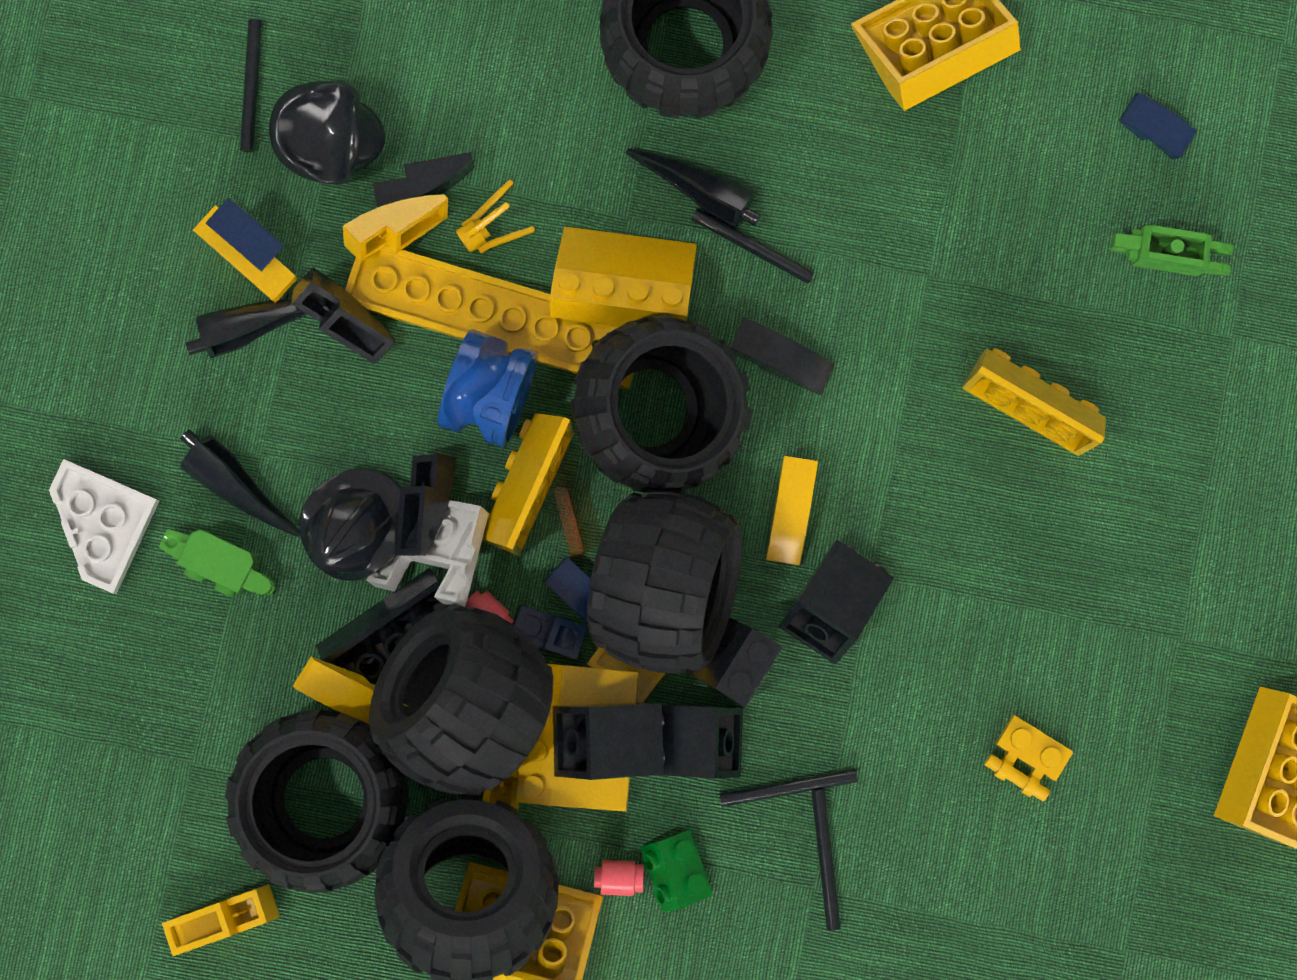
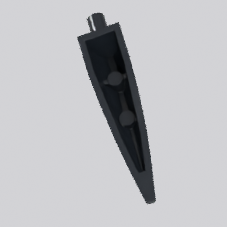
M631 148L626 150V154L669 182L694 201L707 214L736 229L741 220L753 226H756L759 222L761 214L749 208L757 193L756 190L710 169L680 159Z
M292 299L278 300L276 303L273 301L253 303L210 312L196 317L201 338L186 342V347L190 355L206 350L209 357L214 358L241 349L257 338L308 314L291 304Z
M188 429L181 436L180 439L191 448L181 463V469L220 498L246 514L274 528L297 537L300 536L299 529L267 498L250 478L237 458L212 435L200 439Z

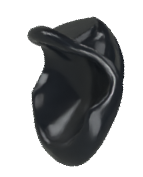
M335 81L308 82L289 89L277 100L269 122L270 142L278 160L296 175L324 184L339 185L351 181L354 171L368 166L379 156L386 141L382 122L371 108L360 101L359 92L351 85Z
M354 468L338 473L318 486L305 501L299 521L301 541L311 561L327 575L345 581L365 579L387 565L395 556L401 485L382 471L373 468Z

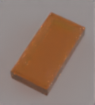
M565 486L553 489L571 557L581 556L585 552L568 489Z

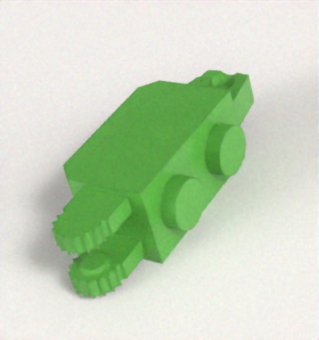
M1146 225L1140 230L1132 229L1131 235L1114 234L1111 239L1110 251L1128 254L1127 260L1132 261V266L1192 276H1199L1202 273L1225 276L1230 275L1231 266L1225 263L1209 261V254L1231 255L1233 254L1234 246L1223 242L1211 241L1212 236L1206 233Z
M168 529L164 534L159 548L177 559L176 564L186 568L183 575L202 583L205 577L216 583L214 587L216 591L229 597H233L235 592L245 595L247 590L265 597H271L276 592L277 583L274 582L275 580L257 571L260 566L257 555L203 530L186 535Z

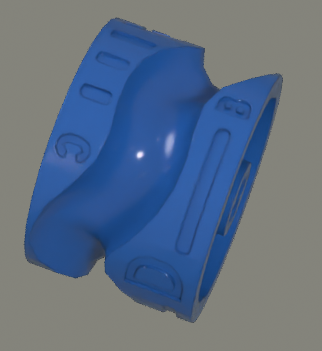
M474 329L469 330L458 350L446 382L439 408L438 426L460 433L463 427L469 424H476L486 443L495 444L497 447L505 449L514 434L525 406L536 370L538 352L529 348L519 347L509 355L508 344L504 340Z

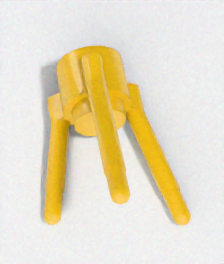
M508 180L469 219L461 223L462 227L456 230L459 238L470 253L478 249L483 254L490 248L524 237L535 231V228L531 226L486 241L491 235L485 226L506 211L510 204L505 202L482 220L480 218L513 185L512 180Z

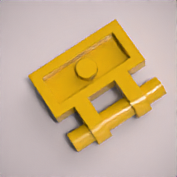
M1012 715L995 745L1005 750L1006 753L1002 759L989 754L984 765L993 770L994 776L1002 781L1007 779L1020 787L1021 793L1028 797L1033 795L1044 802L1050 790L1041 785L1040 780L1045 775L1051 780L1057 781L1073 751L1019 717ZM1017 758L1032 767L1028 776L1013 767Z

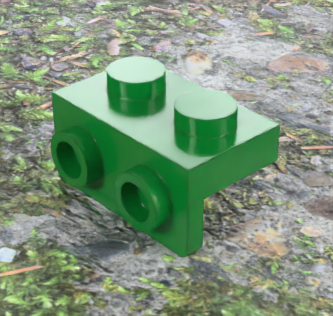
M690 829L641 846L642 862L650 874L654 886L655 899L663 912L680 910L713 896Z

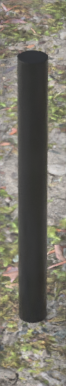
M256 19L248 20L240 151L253 152L262 25V22Z
M698 208L692 216L691 220L807 284H809L815 273Z
M855 769L719 793L721 806H731L856 783L857 775Z
M825 789L813 790L811 795L827 930H839L841 927Z

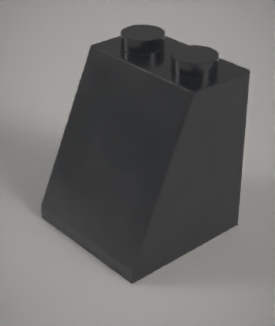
M836 540L778 627L833 664H836L858 639L894 577L888 574L879 564L872 563L858 554L852 546Z
M729 618L723 639L712 661L700 671L686 669L685 672L740 707H746L783 647L757 630Z
M662 703L553 706L554 777L598 780L664 775L665 751L663 749L662 728L664 726V716L662 713Z
M662 705L664 726L662 728L663 749L665 751L663 776L713 779L741 777L743 708Z

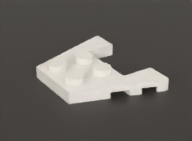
M449 500L442 524L425 556H394L387 565L378 573L370 575L366 581L374 587L395 592L411 561L446 568L448 571L434 597L443 604H455L465 607L489 513L478 505Z

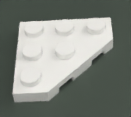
M63 459L49 492L60 514L61 525L68 544L74 552L79 574L83 581L117 594L159 500Z

